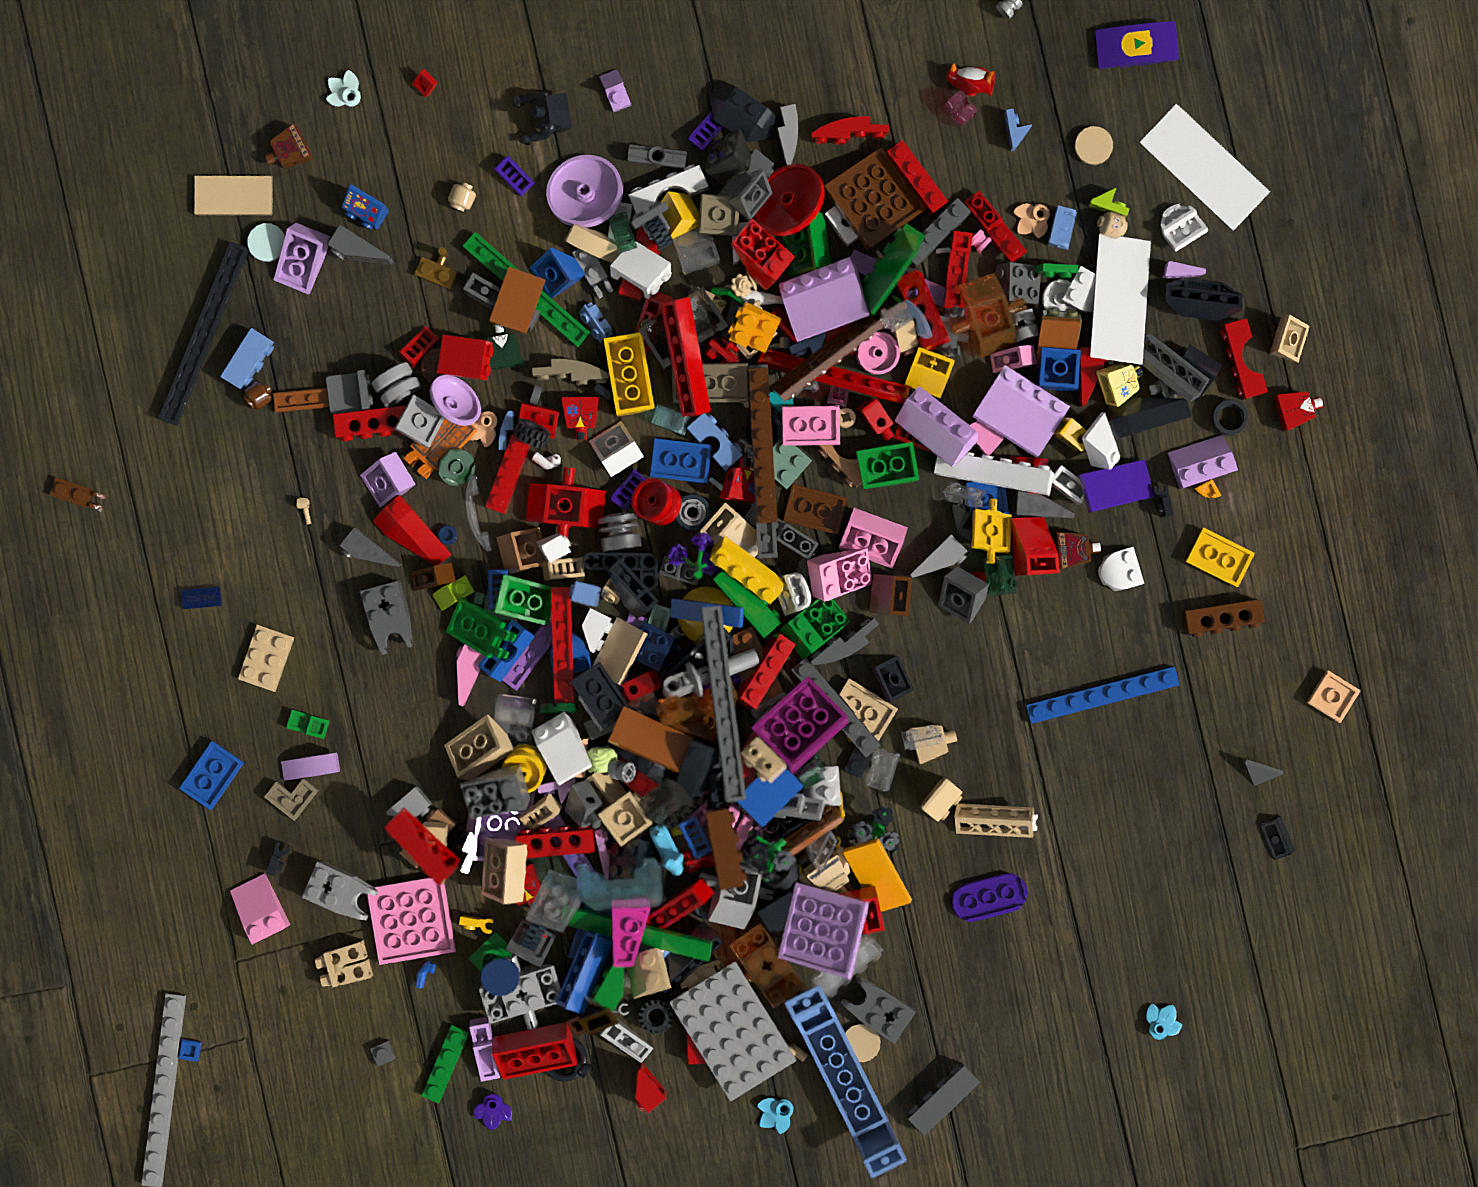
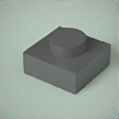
M389 1040L370 1049L377 1066L396 1059Z

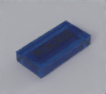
M221 587L181 590L183 609L222 606Z

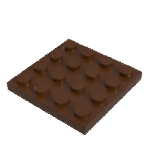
M882 147L824 185L826 195L867 250L894 233L899 226H904L927 209Z

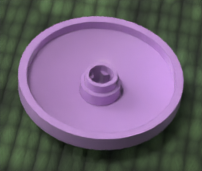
M581 155L568 159L555 169L548 181L546 196L551 211L561 222L572 226L574 223L583 227H592L606 221L615 213L622 200L623 184L617 169L609 161L594 155Z

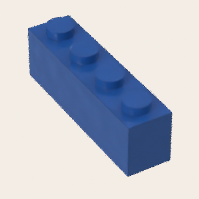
M585 931L555 1003L566 1009L584 1014L605 961L611 951L612 941Z

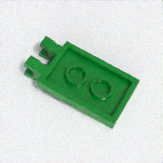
M461 597L446 630L448 634L487 658H491L493 655L496 658L502 657L507 659L509 651L499 647L502 639L504 641L509 639L514 642L517 636L512 631L504 629L505 622L468 599Z

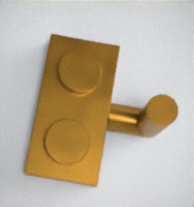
M443 247L439 248L438 253L440 256L437 263L421 257L415 276L451 290L458 272L444 266L448 256L446 249Z

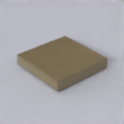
M701 194L699 234L738 236L739 211L728 202L730 196Z

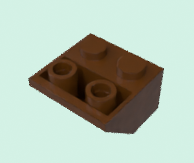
M873 574L869 613L909 616L912 577Z

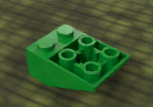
M817 599L779 630L787 639L796 644L794 649L802 659H805L851 621L834 599L828 601Z
M608 964L602 975V978H604L603 982L599 981L592 994L595 995L593 1001L602 1006L609 1007L614 1012L625 990V967H614L613 964L612 966Z

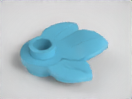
M1154 1004L1148 1007L1146 1020L1150 1024L1149 1033L1154 1039L1161 1040L1167 1035L1174 1036L1179 1033L1182 1024L1175 1021L1176 1009L1174 1005H1168L1161 1010ZM1157 1026H1160L1162 1028L1161 1033L1157 1032Z
M766 1098L758 1103L759 1109L764 1112L760 1120L761 1127L771 1128L776 1126L780 1134L789 1128L790 1116L793 1113V1105L789 1100L781 1099L777 1101L774 1098ZM783 1105L788 1108L785 1112L780 1110V1107Z

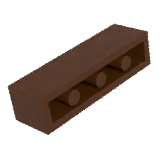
M729 808L708 811L706 816L720 889L726 890L744 886L743 881H747L745 869L741 870L740 862L743 861L742 852L737 850L736 843L739 842L738 831H733L732 823H736L734 811L730 812Z

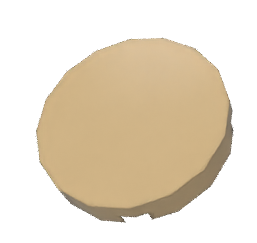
M1091 126L1078 134L1074 149L1077 157L1082 162L1098 165L1110 157L1113 151V141L1111 135L1105 129Z
M863 1023L852 1025L846 1030L845 1034L859 1062L869 1061L877 1055L880 1050L881 1041L876 1031Z

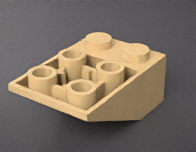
M726 503L700 531V533L710 535L714 545L725 535L754 558L758 554L757 531Z

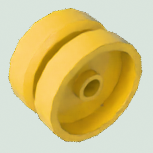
M521 744L513 748L514 751L506 756L502 768L520 765L528 792L530 793L536 790L542 783L547 763L537 747Z

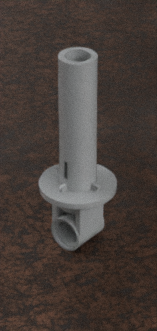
M753 648L728 657L730 675L759 665L758 656ZM690 662L686 663L685 672L668 677L665 680L663 687L664 696L667 699L674 700L694 692L697 697H702L703 686L710 683L708 665L695 670ZM673 685L677 690L671 691L667 687Z

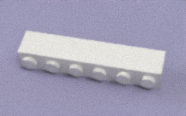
M967 452L952 468L937 456L934 473L937 475L1050 495L1054 472L1049 470L1050 467L1038 465V468L1030 467L1031 464L1026 462H1019V465L1012 464V460L1001 458L1000 461H995L993 457L982 455L981 458L974 457V453Z

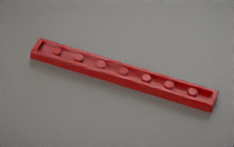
M767 349L765 353L761 352L758 365H768L769 369L788 373L805 359ZM834 366L829 367L824 375L813 379L814 381L901 404L905 403L910 390V386Z

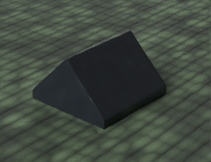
M895 656L871 668L888 703L914 690L899 656Z

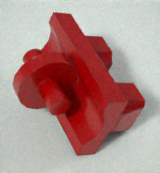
M726 337L723 338L722 342L717 338L709 342L710 346L706 351V355L714 360L720 353L725 357L721 363H739L741 361L733 353L739 351V348L734 345L735 342L729 341Z

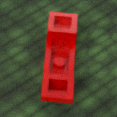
M953 231L946 274L944 308H953L954 305L964 308L965 283L973 233Z

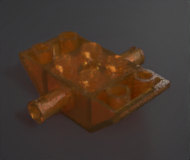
M995 273L958 285L967 317L962 321L951 324L953 334L957 335L971 330L980 358L1015 346L1016 329L1012 314L1027 310V305H1024L1026 304L1024 298L1007 303L1005 293Z
M761 923L729 945L746 969L744 976L749 984L752 982L756 983L773 1009L805 987L791 963L778 958L780 946L776 944ZM763 961H771L770 968H763Z

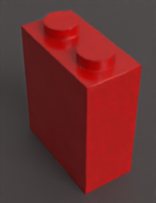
M443 335L437 373L487 381V377L491 372L489 364L490 357L493 356L494 352L493 343L486 340Z

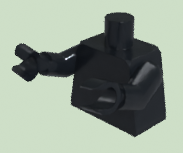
M543 91L526 94L524 97L520 95L512 98L514 107L516 105L522 107L525 103H533V106L529 109V114L531 117H535L536 125L541 129L539 132H534L529 136L520 135V143L531 145V141L537 142L548 139L553 132L562 133L572 129L566 93L550 95L548 92Z

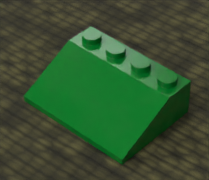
M907 223L903 228L899 226L893 235L895 237L893 243H887L883 249L885 254L882 259L880 257L876 259L872 265L875 269L872 273L867 272L862 280L864 283L862 287L864 296L873 314L879 309L914 259L925 238V235Z

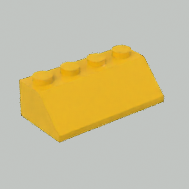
M642 332L604 338L616 415L624 416L654 409Z

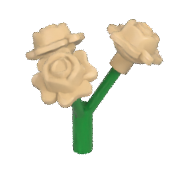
M747 270L746 276L739 274L736 278L732 279L733 284L731 287H713L711 293L714 295H728L743 305L742 308H744L747 301L744 302L737 296L744 298L747 294L751 293L750 288L756 291L757 285H759L751 278ZM760 300L751 303L752 305L762 309V307L760 306Z

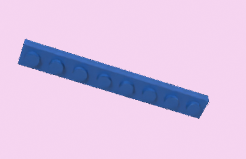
M1170 667L1027 704L1026 708L1030 724L1179 686L1180 684L1175 667Z

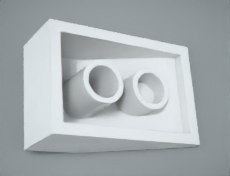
M565 712L531 731L537 747L558 785L592 767L576 725Z

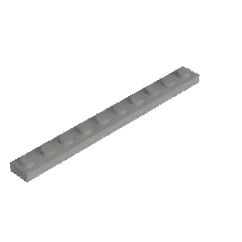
M165 994L142 1186L162 1187L186 995Z

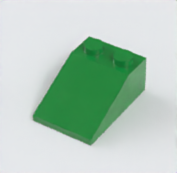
M913 442L856 451L863 489L895 486L919 480Z
M503 574L494 612L548 626L552 610L551 588L554 587Z

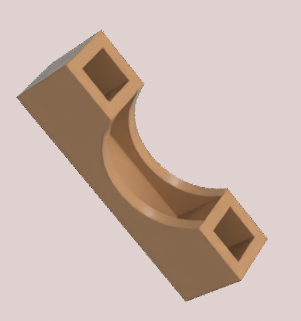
M818 445L820 447L819 453L825 459L827 457L830 458L833 462L831 466L838 473L841 471L846 476L844 480L850 487L854 485L857 488L862 483L857 459L849 460L841 457L834 450L833 445Z

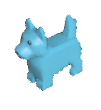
M660 822L658 825L649 828V833L663 860L661 866L669 870L673 875L678 876L683 871V854L680 853L666 822Z

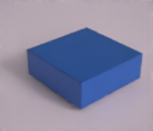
M182 1039L178 1059L198 1062L202 1042Z

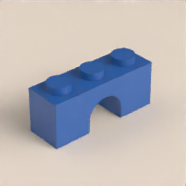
M511 620L505 629L512 631L517 636L514 642L508 639L504 641L501 647L509 651L507 659L502 657L496 658L493 655L491 658L484 656L478 664L479 668L499 682L504 679L535 637V635L514 620Z

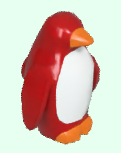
M953 63L946 73V80L959 90L966 92L968 96H975L977 93H986L992 96L995 71L989 72L980 67L958 69Z

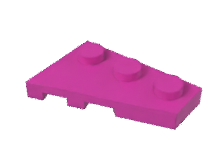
M651 907L612 908L614 967H633Z

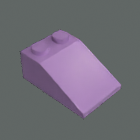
M298 223L287 228L274 281L310 294L326 256L331 237Z

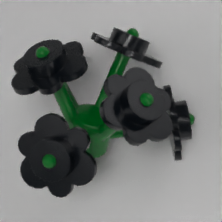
M879 806L878 809L873 810L872 816L875 819L872 825L861 821L856 823L854 827L850 823L851 828L848 829L847 835L851 840H855L856 844L858 843L857 838L862 843L868 842V839L875 840L877 836L882 835L878 839L883 848L886 849V853H896L899 849L898 845L902 843L898 839L897 832L893 831L890 833L884 830L894 820L892 809L884 808V806Z
M759 825L748 832L747 844H753L757 839L767 847L763 849V846L757 843L755 847L750 848V856L745 848V854L742 855L743 862L746 863V866L750 864L752 869L754 867L751 860L756 862L757 868L760 870L758 874L762 876L761 878L772 882L779 879V876L775 875L777 870H788L790 865L795 862V858L790 851L786 853L781 851V848L786 844L783 838H780L777 842L769 843L758 836L762 828Z

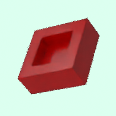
M423 69L419 72L412 85L423 96L427 97L432 93L438 82Z

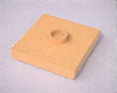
M1326 670L1306 703L1341 723L1361 690Z

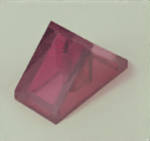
M831 385L826 405L840 406L841 409L846 408L849 389Z

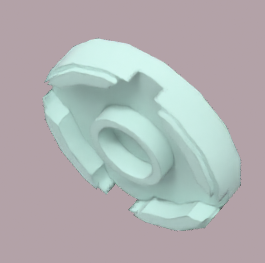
M260 224L249 234V250L256 259L263 262L275 261L280 258L285 235L279 227L273 224Z

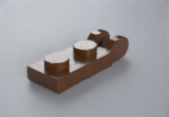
M55 477L50 496L99 511L102 510V506L90 503L91 496L101 500L106 499L104 494Z

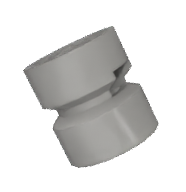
M1033 309L1020 311L1009 316L1011 326L1015 327L1013 333L1016 342L1039 336L1038 326L1033 322L1035 320Z

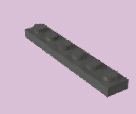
M807 658L803 659L792 669L801 682L809 676L848 716L849 723L842 730L866 758L881 746Z

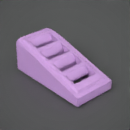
M1169 261L1165 264L1163 278L1200 277L1206 273V270Z

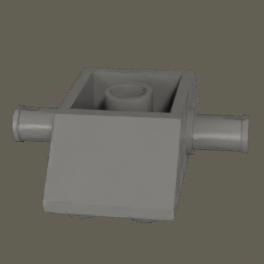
M752 861L753 869L750 864L746 866L745 862H740L741 870L745 869L747 881H743L744 886L738 887V890L736 888L721 890L718 874L714 876L704 872L700 873L699 877H703L710 887H714L707 921L745 929L755 911L757 898L772 901L773 896H770V894H774V890L760 887L762 876L758 874L760 870L757 868L756 862Z
M511 954L512 961L519 968L520 980L517 988L508 995L496 996L487 992L483 985L479 987L489 1022L492 1024L523 1014L526 1028L532 1029V1024L536 1028L539 1024L534 1010L557 1004L555 1002L561 991L554 966L542 964L541 967L533 964L520 968L517 955ZM509 955L505 957L506 959H509L511 961Z

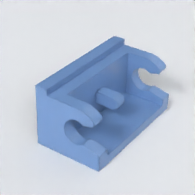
M1059 205L1056 207L1047 246L1068 250L1077 214L1076 210Z

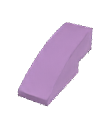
M337 752L281 761L284 780L340 772Z
M488 1017L470 1020L469 1028L481 1081L500 1078L499 1069L492 1056L493 1033Z

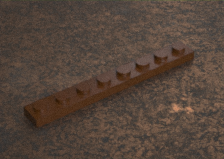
M768 368L749 369L758 524L776 523L777 506Z

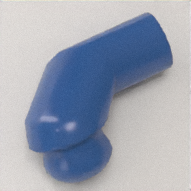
M427 961L418 970L414 985L416 988L424 987L427 973L433 974L436 970L435 963Z

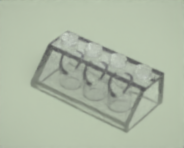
M871 933L863 934L860 938L852 976L856 973L861 974L868 968L867 964L871 960L875 962L882 956L883 948ZM819 970L809 979V982L813 988L820 985L826 997L830 999L838 993L837 989L841 985L845 987L853 979L852 976L851 979H846Z

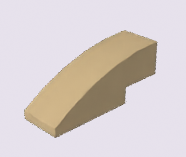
M574 223L565 239L566 242L611 263L627 248L623 242L608 238L606 234Z

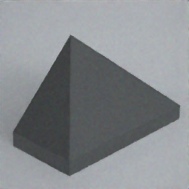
M1242 759V764L1254 786L1283 774L1282 770Z

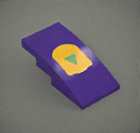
M1175 21L1095 30L1099 69L1123 68L1135 65L1145 66L1179 60Z

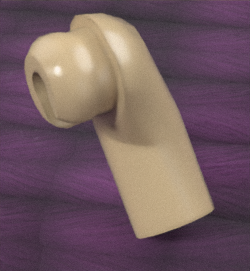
M796 1044L788 1045L793 1055L803 1062L807 1058L808 1054Z

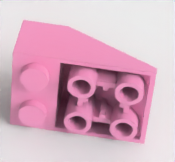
M867 548L825 554L807 560L812 596L822 601H828L872 584Z

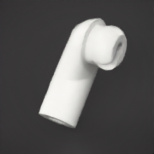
M536 452L532 458L534 462L544 469L555 468L561 463V458L558 454L545 458Z

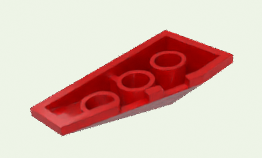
M401 495L390 502L373 520L385 536L435 566L440 565L452 555Z

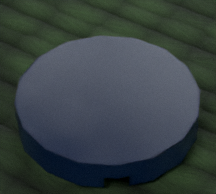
M504 957L491 959L484 965L481 972L482 985L492 995H508L519 984V968L515 962Z

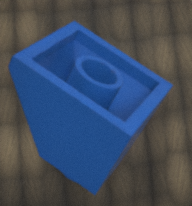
M550 248L529 267L534 276L545 279L543 289L550 298L556 297L585 275V272L574 257L554 248Z

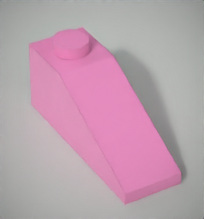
M464 644V647L460 646L456 657H458V700L461 706H464L481 669L478 667V664L484 658L482 654Z

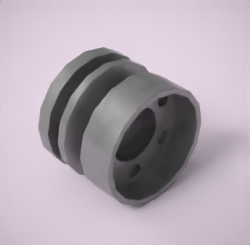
M615 513L597 519L598 525L607 524V527L599 529L601 533H608V537L600 539L602 552L642 546L640 533H631V529L639 526L638 523H629V520L637 519L636 513Z

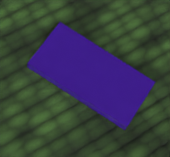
M1145 460L1115 466L1111 470L1103 469L1079 475L1088 513L1154 497Z

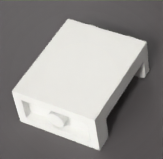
M633 240L610 265L611 277L616 280L620 277L626 279L642 289L644 297L649 299L652 294L654 295L658 292L660 285L670 278L671 263Z

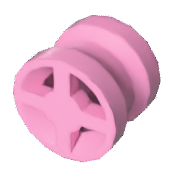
M979 230L972 238L971 246H974L976 251L980 253L992 239L986 237L984 231Z

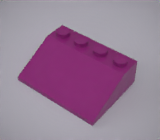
M807 676L752 727V730L785 763L787 769L794 774L849 721L848 716Z

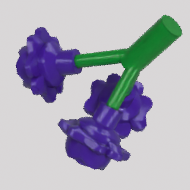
M699 532L691 538V542L698 547V558L695 563L687 559L688 552L686 551V546L677 544L676 547L673 546L668 554L669 563L675 566H679L680 563L684 562L694 567V576L696 578L702 577V574L712 576L714 572L719 570L710 560L711 555L704 553L705 548L712 547L714 541L711 540L710 535L707 533Z

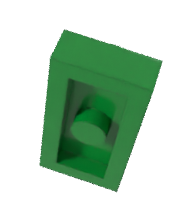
M1043 263L1035 266V274H1042V277L1060 275V278H1071V275L1078 273V265Z

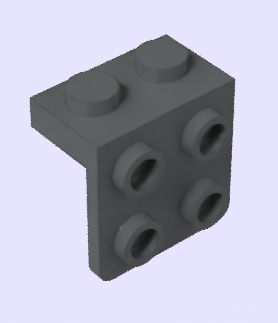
M1012 262L996 265L995 303L1020 302L1038 304L1040 301V274H1035L1036 265Z
M360 370L353 374L328 376L326 378L331 414L365 411L370 409V405H373L372 394H368L367 386H370L369 374L365 375V370Z

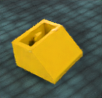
M919 347L904 385L910 386V388L915 390L920 386L930 395L940 398L955 360Z

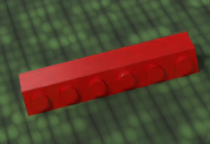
M690 297L662 302L660 304L682 417H689L710 412L711 408Z

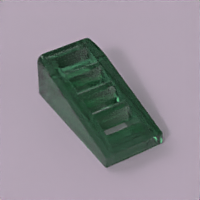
M618 213L608 218L618 252L622 253L637 248L627 213Z

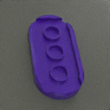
M1011 873L965 883L959 886L953 893L952 908L958 917L968 922L1014 912L1025 903L1028 895L1027 887L1019 876Z

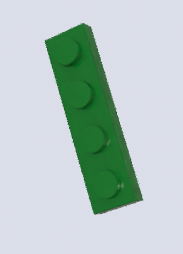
M454 1024L451 1025L422 1097L440 1103L470 1031Z

